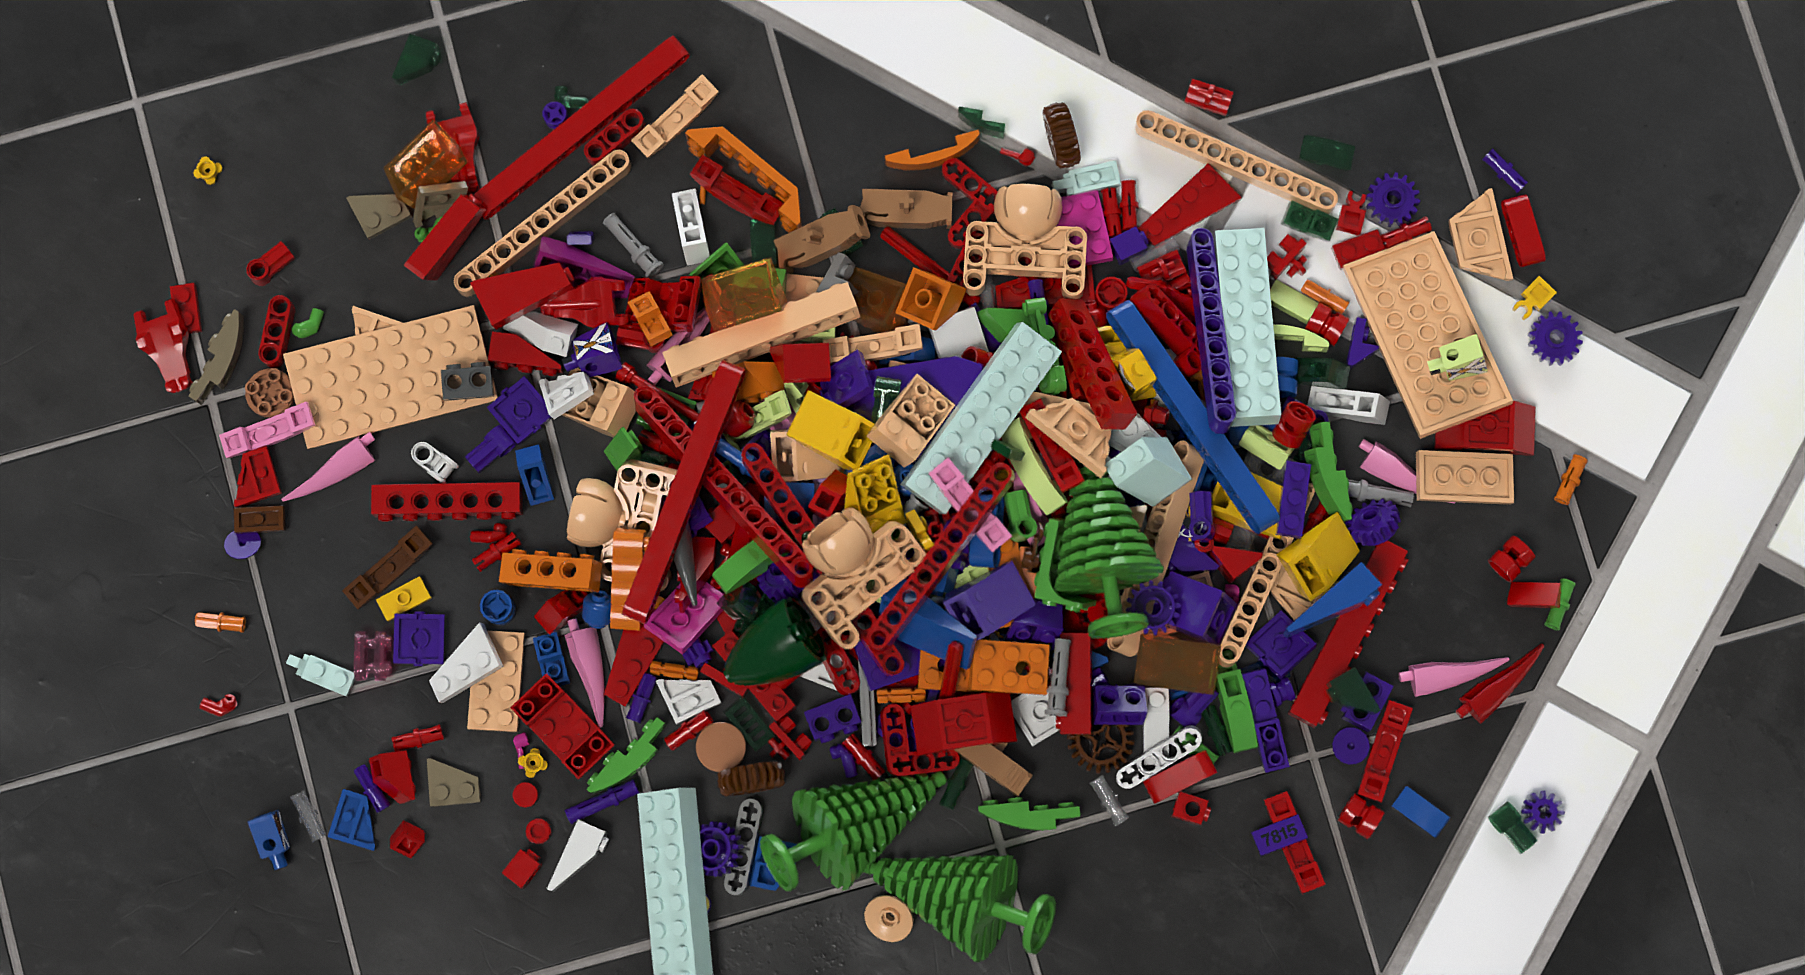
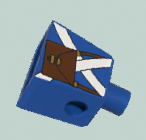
M279 809L254 817L248 821L261 859L269 857L273 870L288 866L284 852L290 848ZM269 839L275 841L276 847H272L269 844Z

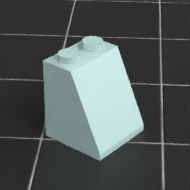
M1141 437L1105 464L1107 472L1118 488L1152 507L1192 480L1167 437Z

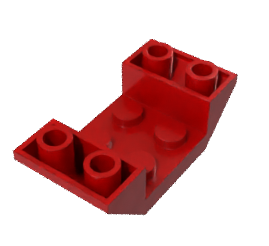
M680 276V281L674 283H661L650 278H634L629 289L628 302L650 291L671 332H693L702 287L701 277ZM627 303L625 314H628L629 323L627 324L639 326Z
M1513 401L1511 405L1435 433L1434 450L1460 451L1462 448L1508 451V454L1534 456L1536 407Z
M547 673L510 707L578 780L615 746L605 733Z
M981 693L934 700L911 706L918 756L987 744L997 745L1017 742L1010 693Z

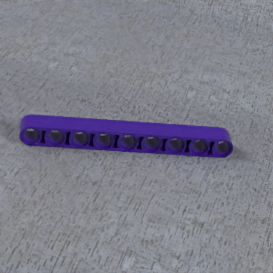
M1197 228L1191 234L1186 251L1208 424L1213 432L1224 434L1229 431L1236 417L1213 236L1209 230ZM1210 350H1214L1218 354L1212 353ZM1215 394H1219V395H1221L1223 398H1219V397H1217ZM1218 416L1225 418L1226 421L1221 420Z

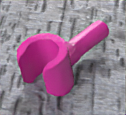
M1225 584V593L1238 604L1239 587L1235 584Z
M525 732L516 735L513 740L518 758L524 756L522 747L530 745Z

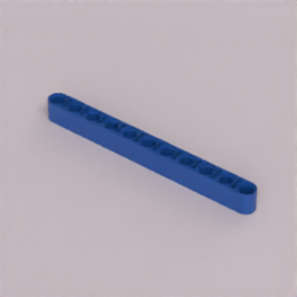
M1126 300L1106 312V318L1126 349L1139 348L1157 378L1153 388L1249 527L1256 534H1260L1278 523L1280 516L1276 508L1224 434H1217L1210 429L1207 409L1135 305L1130 300Z

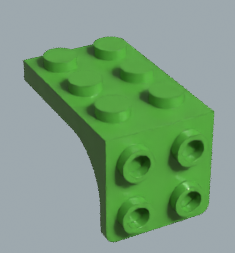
M1066 516L1051 518L1044 528L1046 540L1044 547L1040 550L1039 561H1041V566L1034 580V585L1036 586L1034 598L1042 599V604L1057 606V604L1066 605L1065 609L1080 612V609L1088 610V607L1096 606L1097 600L1080 595L1060 593L1054 588L1056 578L1059 577V574H1057L1058 563L1062 560L1060 559V548L1064 545L1062 535L1067 529L1064 528Z

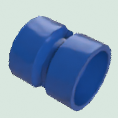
M1276 357L1280 398L1296 397L1298 382L1294 377L1298 373V360L1289 357Z
M492 590L482 597L480 611L492 624L506 625L515 617L516 604L505 592Z

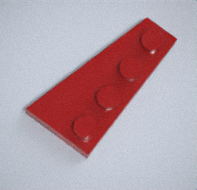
M1208 163L1138 227V231H1143L1148 242L1153 247H1156L1187 228L1202 222L1207 217L1222 211L1227 206L1240 201L1242 197Z
M1091 265L1085 266L1084 291L1080 298L1084 302L1095 301ZM1022 277L996 285L997 308L1023 310L1022 303L1030 299L1028 282L1035 279H1041L1044 282L1045 300H1048V308L1053 307L1059 298H1064L1061 291L1062 278ZM1074 283L1066 286V289L1072 293L1080 289Z

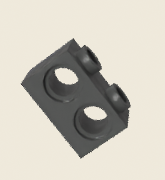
M485 362L471 363V368H461V364L446 365V370H441L444 401L494 397L491 366H486ZM479 373L486 376V383L481 387L473 384V377ZM452 376H459L462 380L460 387L457 389H452L448 386V380Z

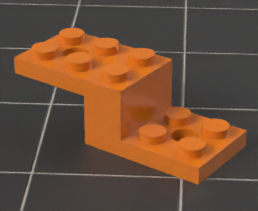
M977 640L970 668L966 670L959 667L955 692L979 694L1001 692L1046 696L1050 645ZM920 650L917 689L940 691L943 672L938 669L937 663L941 658L923 650ZM1023 661L1028 664L1029 672L1027 675H1019L1017 673L1016 664Z

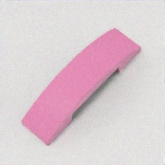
M301 403L269 419L245 428L239 427L220 434L219 437L225 457L232 458L261 447H268L315 426L309 403Z
M946 458L928 474L958 513L972 494L973 489L964 480V476L953 462ZM969 511L966 514V522H974L978 517L977 511ZM992 513L976 532V536L991 552H994L1012 537L1004 525Z

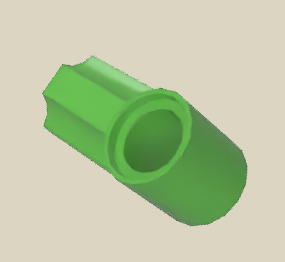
M1017 490L1006 493L1004 500L1009 520L1007 530L1012 535L1010 539L1014 542L1025 541L1033 537L1037 531L1036 521L1031 517L1026 490ZM1019 524L1025 527V535L1020 532Z

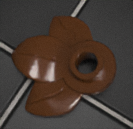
M1038 522V533L1032 537L1031 548H1025L1023 554L1022 568H1026L1029 572L1032 571V567L1037 568L1040 553L1036 551L1038 543L1042 540L1044 534V527L1040 522Z

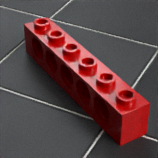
M1059 298L1048 313V316L1100 428L1126 430L1137 415V412L1084 300Z
M520 482L371 485V514L378 518V521L383 522L393 521V517H403V521H417L418 517H427V520L440 521L442 516H452V520H467V516H477L478 520H490L492 516H501V519L511 520L516 519V515H523V486ZM495 496H501L503 499L502 504L496 508L491 507V499ZM399 497L403 498V506L399 509H393V501ZM422 497H427L428 505L423 509L417 508V501ZM445 497L453 498V504L449 508H442L441 502ZM469 497H477L478 503L475 507H466V501Z

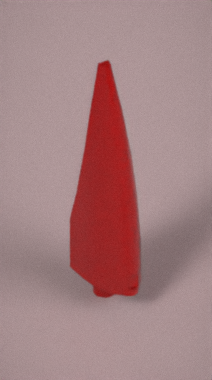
M1540 644L1493 677L1476 684L1459 699L1463 705L1456 710L1457 715L1463 718L1470 713L1480 724L1486 720L1520 684L1544 648V644Z

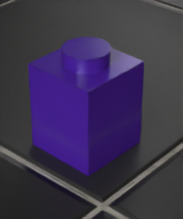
M1136 226L1110 239L1111 249L1119 265L1145 254L1147 251L1146 245L1149 244L1143 231L1139 232Z

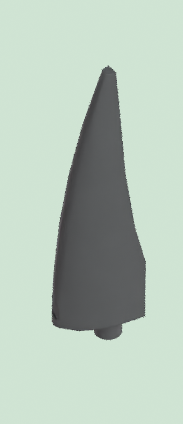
M688 520L673 559L692 606H697L694 553Z

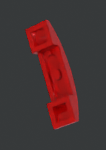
M702 154L690 173V176L698 184L733 209L758 221L771 225L775 224L780 216L779 209L784 203L766 192L762 196L722 172L723 166Z
M1040 398L1022 407L1019 412L1058 487L1064 493L1085 481L1070 453L1025 418L1030 410L1035 409V411L1045 408Z
M1388 700L1364 768L1358 795L1380 803L1382 802L1389 782V775L1413 708Z
M1288 791L1264 800L1272 824L1297 815ZM1306 840L1282 848L1301 894L1326 885Z

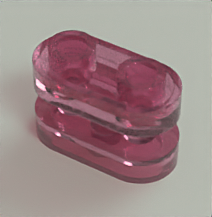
M356 631L354 642L355 681H366L368 673H374L375 681H386L387 676H391L392 664L391 661H388V651H392V637L387 635V631H376L375 639H368L367 631ZM368 649H374V663H368Z

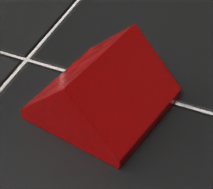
M829 343L781 344L770 347V354L783 383L830 382Z
M1213 546L1209 552V557L1219 565L1218 570L1229 584H1232L1256 566L1263 555L1260 552Z

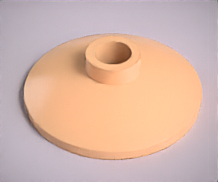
M881 895L872 899L867 905L865 922L868 929L877 938L888 942H897L907 937L911 932L913 915L908 906L899 898Z

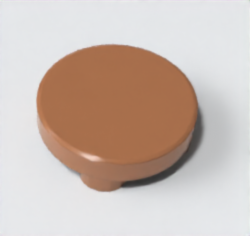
M276 368L257 372L245 385V396L249 407L256 414L265 418H271L284 413V410L291 408L295 401L289 377Z
M726 722L710 724L701 731L697 738V756L706 768L714 772L737 767L744 759L746 753L745 738L740 730L732 724Z

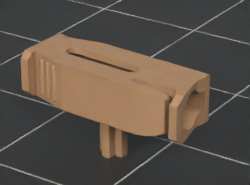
M862 189L863 200L860 208L867 223L877 227L928 229L947 225V229H950L952 226L953 192H948V196H944L938 193L919 190Z
M850 205L848 206V211L826 215L775 239L774 243L778 249L779 268L787 269V274H792L793 267L804 268L836 255L838 252L849 249L861 238H870V232L861 208Z
M1008 743L953 749L961 757L1017 797L1033 777L1032 774L1002 753Z

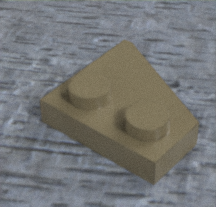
M461 181L418 187L413 218L415 227L423 226L422 221L433 215L437 219L444 216L461 194L467 195L468 186L466 182Z
M400 194L349 196L346 198L369 240L412 217Z
M431 758L427 759L430 807L481 803L479 777Z

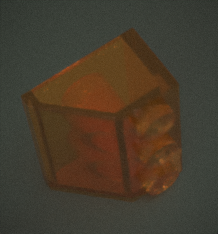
M432 120L383 169L397 199L415 209L418 187L445 184L468 162L460 146L436 121Z
M771 257L702 278L701 280L705 310L714 332L781 312L788 303Z

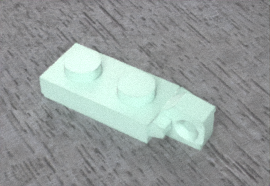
M1116 161L1069 170L1068 173L1063 174V179L1052 182V188L1059 193L1067 192V196L1096 190L1100 191L1105 188H1114L1121 186L1122 183Z
M290 654L286 664L298 668L296 675L301 676L302 679L348 697L357 677V674L312 655L304 654L303 659H300Z

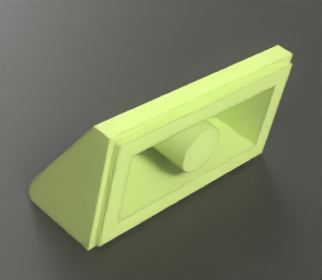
M1277 279L1270 289L1272 306L1307 325L1319 304L1318 302Z
M1261 425L1249 426L1239 442L1241 447L1279 470L1282 469L1295 449L1280 444L1274 438L1272 432Z

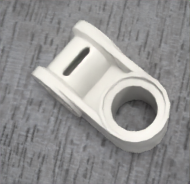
M426 442L415 444L411 450L413 460L441 484H446L447 477L454 468L458 469L459 467L452 459L440 453ZM421 449H428L430 451V455L426 460H419L417 457Z

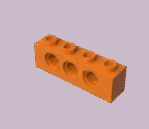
M512 549V553H502L499 582L509 586L599 592L603 563L594 560L593 555L580 554L579 558H571L572 554L558 552L556 557L549 556V553L544 551H535L534 555H528L525 550ZM531 563V569L526 573V568ZM553 565V572L549 575V568ZM576 567V573L571 577V571Z

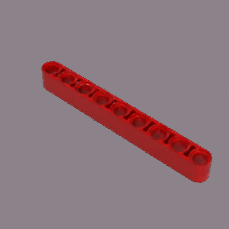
M996 463L990 468L869 630L867 641L872 648L878 651H886L894 644L1012 486L1015 474L1007 464ZM1002 469L1007 470V479L1002 482L997 481V472ZM985 490L993 492V497L988 502L981 501V494ZM971 510H975L978 513L977 519L972 523L966 522V514ZM957 530L962 531L961 541L952 543L950 540L951 534ZM940 551H946L947 559L944 563H936L935 556ZM925 571H930L932 574L931 581L927 584H922L920 581L921 574ZM908 592H915L917 595L916 601L913 604H906L905 596ZM899 612L901 614V621L896 625H892L890 623L891 614ZM880 632H884L886 635L885 642L882 645H876L874 641L875 636Z

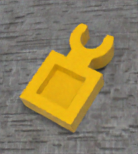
M1538 276L1522 292L1521 295L1526 300L1518 301L1512 310L1516 311L1519 307H1524L1526 314L1521 319L1526 320L1532 314L1533 307L1540 311L1557 292Z
M914 509L905 513L906 525L927 554L934 544L926 533L928 525L924 517H919Z

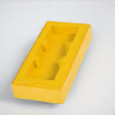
M419 576L381 596L376 601L386 620L390 622L394 619V614H405L431 600L432 597Z

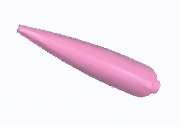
M709 303L696 314L693 332H676L647 363V367L654 371L648 378L650 383L656 385L661 378L671 382L672 377L662 352L667 351L672 346L683 345L701 336L716 311L714 304Z
M369 432L362 438L358 436L339 449L310 479L281 500L284 502L325 489L373 463L375 459L366 446L375 440L374 436Z
M1365 439L1361 441L1358 447L1368 453L1360 465L1361 469L1396 487L1417 494L1416 472L1395 452L1377 441L1374 444Z
M577 618L568 620L570 633L566 634L565 638L569 654L588 693L598 727L602 728L604 718V673L597 629L590 627L580 630Z
M1509 657L1475 662H1428L1408 666L1409 671L1399 672L1398 675L1400 682L1411 681L1414 696L1417 697L1471 681L1508 662Z

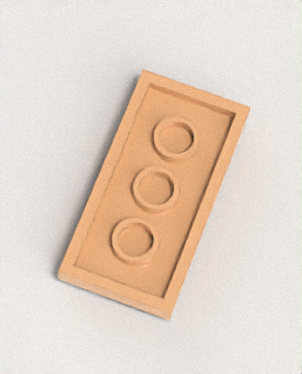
M1418 450L1416 451L1417 501L1513 504V454Z
M488 631L504 667L470 687L467 729L518 732L519 717L510 707L521 698L525 633Z

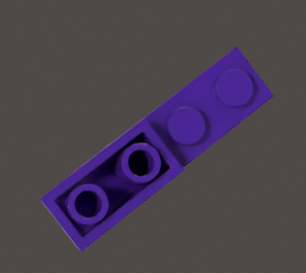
M1261 668L1241 673L1254 720L1258 752L1265 773L1290 767L1266 669Z

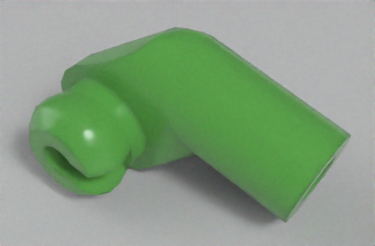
M312 308L309 320L293 325V335L298 338H306L316 334L319 330L324 311Z

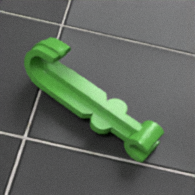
M1045 298L1025 300V303H1022L1024 315L1029 316L1030 328L1055 346V343L1051 341L1055 335V330L1052 326L1046 325L1044 314L1047 311ZM1058 358L1038 385L1044 394L1058 395L1067 389L1064 366L1059 365Z

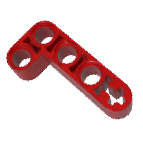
M1148 284L1133 294L1130 301L1135 305L1149 327L1177 355L1173 361L1185 379L1201 371L1195 325L1156 285Z

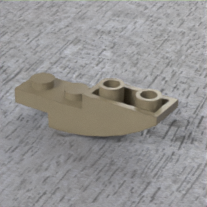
M235 309L232 313H228L222 321L223 327L219 333H215L208 343V346H210L208 351L214 355V358L206 362L203 367L204 373L199 380L196 379L189 389V392H191L189 397L200 405L204 403L215 385L224 390L236 367L243 342L244 318Z

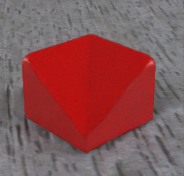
M403 820L390 837V848L412 858L425 842V832L423 829Z

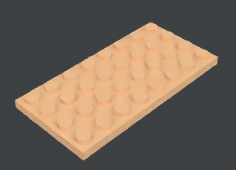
M1435 231L1343 265L1345 275L1364 317L1367 319L1369 328L1379 346V350L1420 439L1513 404L1511 394ZM1477 334L1488 372L1452 381L1448 380L1446 372L1431 376L1427 361L1441 357L1439 351L1441 346Z
M474 305L283 354L295 403L299 405L308 402L315 426L303 432L307 449L491 403L498 398L492 375L494 397L452 401L443 400L441 370H446V365L461 364V368H471V363L485 362L486 366H490ZM479 373L473 377V384L477 387H481L486 383V376ZM452 376L448 380V386L452 389L459 388L462 383L459 376Z

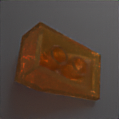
M855 267L852 276L847 281L859 291L853 297L857 304L860 318L852 321L878 333L895 331V328L903 327L907 318L895 312L906 284Z
M1152 632L1146 635L1141 633L1134 683L1214 695L1221 645L1158 633L1157 636H1154Z

